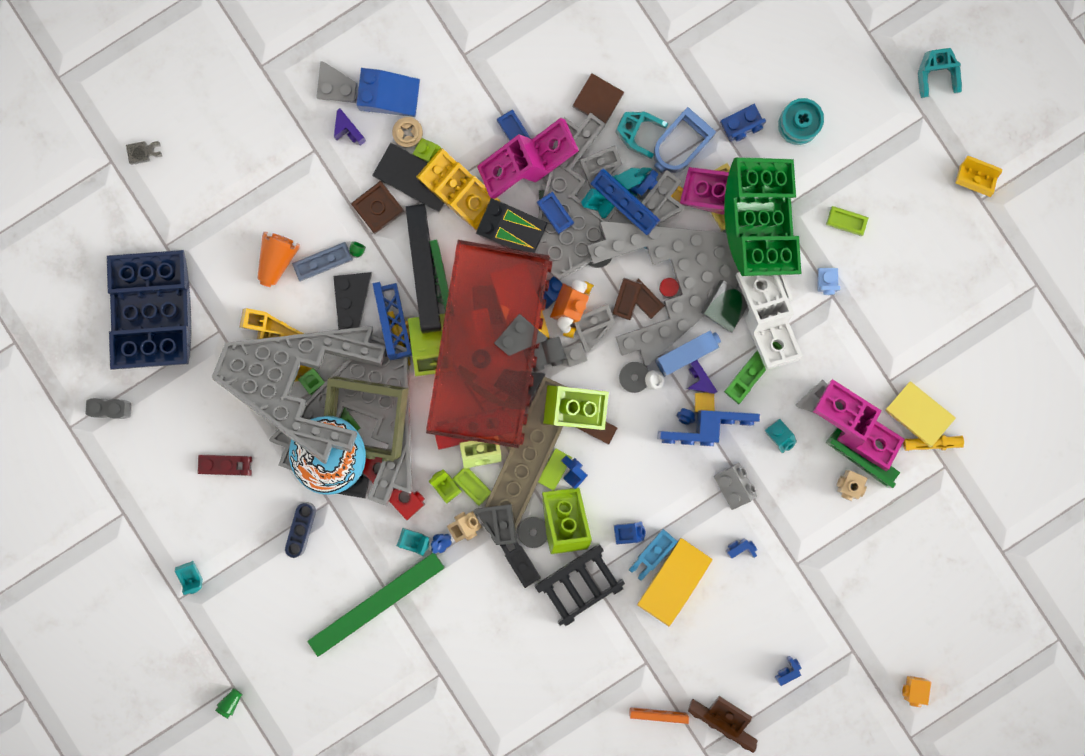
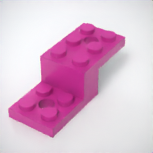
M559 118L533 139L518 134L480 163L477 168L490 198L495 199L522 178L536 183L576 154L579 149L565 119ZM557 140L558 146L553 150L554 142ZM499 168H502V173L498 177V170Z
M832 379L813 412L842 430L837 441L884 471L890 469L905 439L877 422L882 410ZM835 402H840L843 405V410L837 409ZM875 441H880L883 449L876 447Z

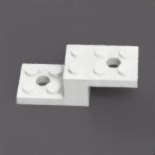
M738 272L736 278L749 307L745 321L765 369L768 370L802 359L803 355L789 324V320L794 312L778 275L742 276ZM756 283H764L766 289L761 290L757 288ZM773 342H779L782 345V349L776 350L773 347Z

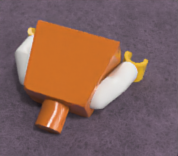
M580 280L573 281L571 286L562 284L550 318L557 320V326L564 332L563 336L574 339L576 328L570 325L580 321L589 299L588 295L591 294L590 291L594 287L593 284Z

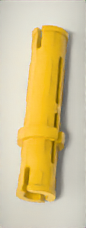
M941 435L931 448L919 438L905 439L903 447L905 451L963 448L964 438L962 435L952 437Z

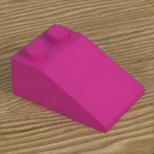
M689 167L680 204L725 215V191L729 172Z

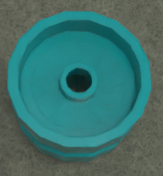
M798 98L791 101L782 111L778 120V130L788 143L804 145L811 142L821 131L824 124V113L815 101L808 98Z

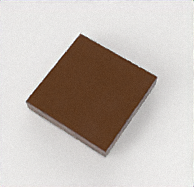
M591 73L572 107L587 116L592 113L606 124L621 100L624 91Z
M379 181L351 203L374 234L404 212L382 181Z

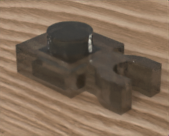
M145 141L126 145L129 164L149 162V156L163 157L160 151L154 152L155 147L161 146L160 142L155 141L148 146Z

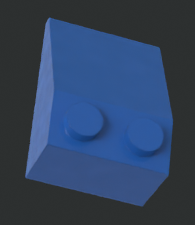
M361 68L357 107L359 111L416 117L420 79L383 70Z

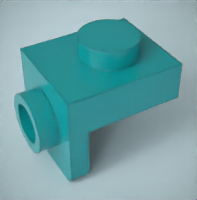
M592 188L581 201L583 208L598 211L602 218H606L615 207L600 192Z
M781 419L765 430L766 434L778 446L781 453L791 450L797 442L795 435Z
M402 528L396 546L423 556L429 547V537L422 533Z
M194 561L175 567V573L182 585L183 595L194 594L202 588L203 579Z

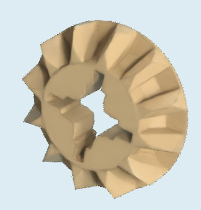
M404 117L394 124L392 135L398 145L405 148L414 147L421 140L423 130L421 124L416 119ZM412 127L411 133L414 137L406 136L404 138L405 133L401 128L409 130Z

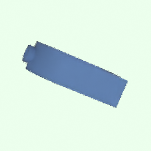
M687 107L657 141L654 149V160L656 162L654 167L661 173L666 170L670 173L684 170L714 137L716 131ZM684 120L704 138V141L684 163L676 166L669 165L661 159L659 147Z
M710 330L659 357L655 362L665 377L719 348L718 344L721 340L716 332L712 334Z

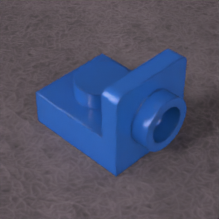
M642 521L614 525L616 545L644 541L646 531Z
M791 656L786 657L791 668H783L775 676L780 686L802 676L799 671L802 668L798 660H793Z

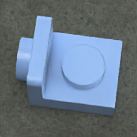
M818 268V292H823V295H835V292L840 290V286H838V268Z

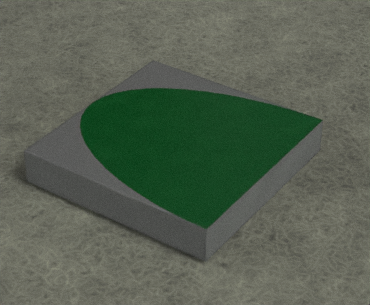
M720 280L701 313L732 333L748 305L741 292L725 281Z

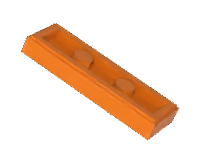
M632 707L629 710L630 719L689 724V716L685 712Z

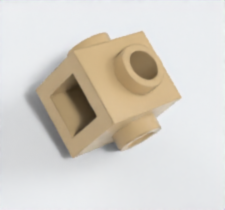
M846 470L844 476H840L838 479L837 491L842 493L841 497L847 500L859 499L865 494L867 488L865 484L868 478Z
M473 511L465 514V512L460 513L454 517L456 521L447 526L456 543L464 538L467 541L477 536L476 531L482 528Z

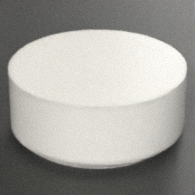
M659 370L649 371L645 377L647 387L650 389H660L664 384L662 372Z

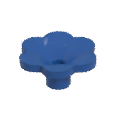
M436 534L433 536L431 551L434 554L438 552L443 553L446 548L451 546L450 534Z

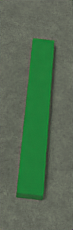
M430 554L307 641L317 657H319L445 568L436 554Z

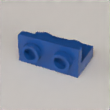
M754 103L722 119L720 123L729 141L736 140L738 142L746 138L747 133L752 131L754 134L762 130L766 120L765 118L762 119Z

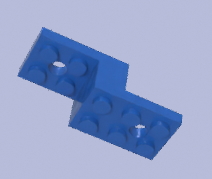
M700 410L697 412L696 433L658 431L657 439H662V443L675 444V440H679L682 445H694L695 442H700V446H714V443H719L720 424L732 425L735 424V421H740V425L751 426L754 425V422H760V414Z

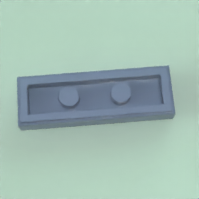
M343 242L296 261L292 265L298 280L303 281L350 262L353 259L346 242Z

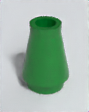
M233 688L217 704L218 707L215 711L227 719L230 715L233 716L243 694Z

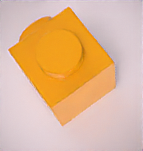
M907 676L906 685H903L902 695L906 701L910 702L909 705L921 707L922 704L928 705L931 681L925 678Z

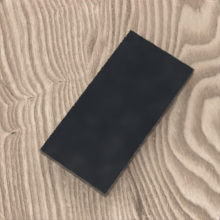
M390 143L372 176L420 203H425L426 206L437 212H440L444 205V202L416 178L428 162Z

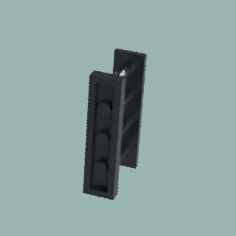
M597 544L535 585L538 593L542 591L544 594L547 593L562 618L558 620L559 626L571 624L575 621L574 617L609 594L613 593L615 595L624 589L622 587L625 584L623 579L617 582L601 558V553L604 550L600 544ZM590 560L596 562L610 584V587L603 592H600L585 568V563ZM574 570L580 573L594 595L586 603H584L569 579V574ZM557 581L564 584L578 608L570 613L567 612L553 590V584Z

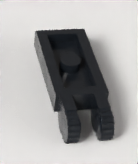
M518 541L513 543L515 549L510 552L506 544L500 545L506 559L524 588L541 579V576Z

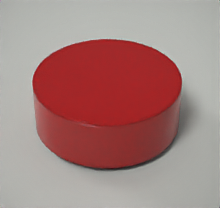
M666 278L660 283L659 290L663 296L673 297L677 294L679 285L675 279Z

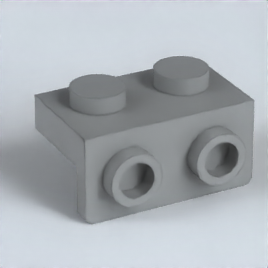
M740 463L714 476L731 510L747 504L757 497L756 489L749 482L747 472Z

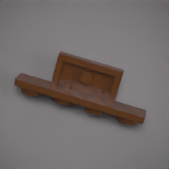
M718 696L710 708L705 707L694 699L691 700L688 712L693 717L702 720L712 729L721 732L726 738L732 739L745 750H749L752 753L756 751L758 740L743 731L751 722L752 716L721 696Z

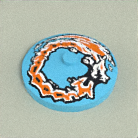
M320 416L311 419L357 431L350 423L338 417ZM357 432L352 451L348 452L332 448L326 464L322 463L293 440H291L289 447V460L294 475L302 485L313 492L331 495L340 493L357 482L364 470L366 451L363 440Z

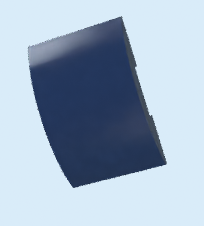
M184 250L107 256L108 294H110L111 331H109L110 370L189 364L191 350V301Z

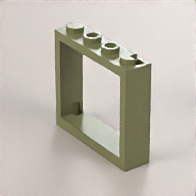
M338 376L328 378L324 416L336 417L339 388L398 397L392 450L368 445L364 446L366 458L368 459L380 457L382 461L394 462V460L400 458L409 388Z

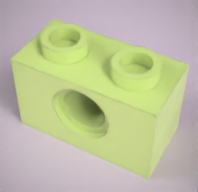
M498 436L460 443L464 469L502 462Z

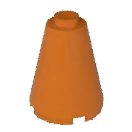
M263 232L257 279L260 280L261 285L271 287V285H276L299 250L300 244L297 243L295 246L292 244L293 240L274 233L271 237L267 236L268 232Z

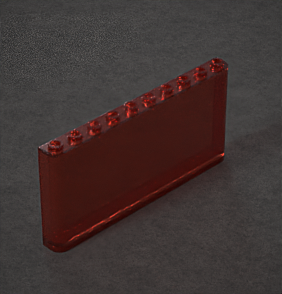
M457 240L426 426L427 434L519 448L520 444L523 445L525 433H522L523 425L526 426L528 414H525V408L529 406L531 395H528L529 387L533 386L534 381L531 371L532 368L536 367L537 357L534 356L535 348L538 349L540 344H536L538 329L541 330L543 325V318H540L541 310L544 311L546 306V299H543L544 291L547 292L549 288V280H546L547 272L551 273L552 261H549V255ZM521 314L534 326L532 345L508 356L494 342L516 316Z

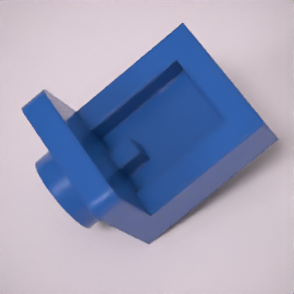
M652 169L639 185L630 190L641 196L647 189L652 190L658 182L656 180L658 173Z
M554 276L536 292L540 304L546 309L557 300L563 284Z
M566 455L561 461L570 471L563 479L576 489L588 475L581 469L583 465L576 458L571 460Z
M743 539L740 542L736 540L728 545L729 549L726 550L727 555L731 559L746 549L751 557H757L755 553L757 551L756 546L752 541L748 542L747 539Z

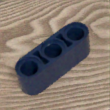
M302 503L296 508L285 545V552L291 558L301 556L306 549L316 514V508L312 503ZM304 506H307L310 509V515L308 517L302 514V508ZM298 525H302L305 528L303 535L297 533L296 528ZM293 543L297 544L300 548L297 554L291 551Z

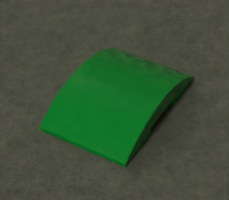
M739 157L733 159L726 184L724 214L729 248L737 269L742 276L802 274L799 236H793L791 198H796L794 159Z

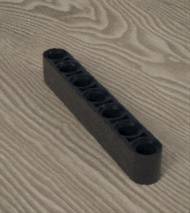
M425 203L406 206L421 332L423 334L441 331Z

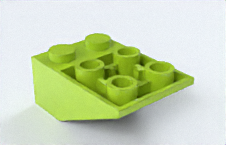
M446 313L440 314L441 331L423 334L419 317L408 318L415 376L454 371Z

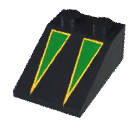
M491 198L476 234L488 241L533 258L548 223Z

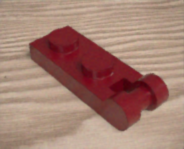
M198 455V474L252 476V470H250L252 456ZM238 462H243L242 469H238Z

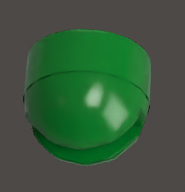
M351 242L349 252L352 256L358 258L363 255L366 247L361 243Z

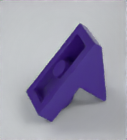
M339 108L336 113L334 138L338 140L349 131L347 136L353 143L357 141L361 146L366 142L365 138L341 108Z
M698 360L688 364L690 366L688 369L690 374L699 381L686 389L710 394L718 392Z

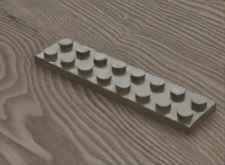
M545 376L485 504V507L512 504L515 532L563 426L543 424L547 385L567 387Z

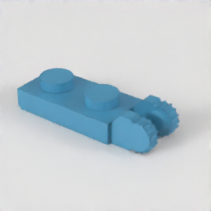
M662 529L638 556V559L629 568V571L633 573L643 562L647 567L638 576V579L642 581L651 570L655 569L678 541Z

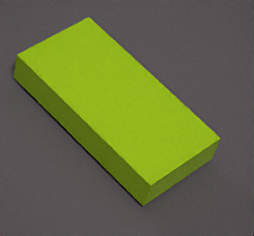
M832 206L826 225L863 236L869 217Z
M555 448L538 483L554 491L567 468L561 461L567 454Z
M463 468L452 478L478 506L490 496L491 490L469 468Z

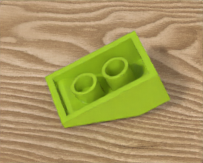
M547 385L543 424L605 430L609 392Z
M580 488L542 492L546 535L550 554L587 550L592 538Z

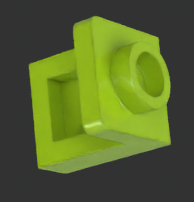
M421 138L413 155L429 162L441 147L438 144Z
M444 469L436 472L429 480V483L446 503L462 492Z

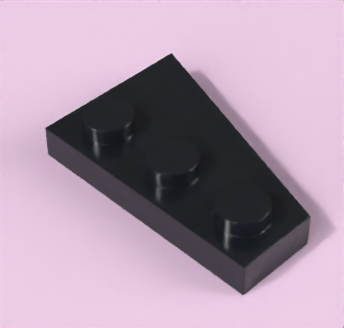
M372 272L333 276L338 330L359 328Z

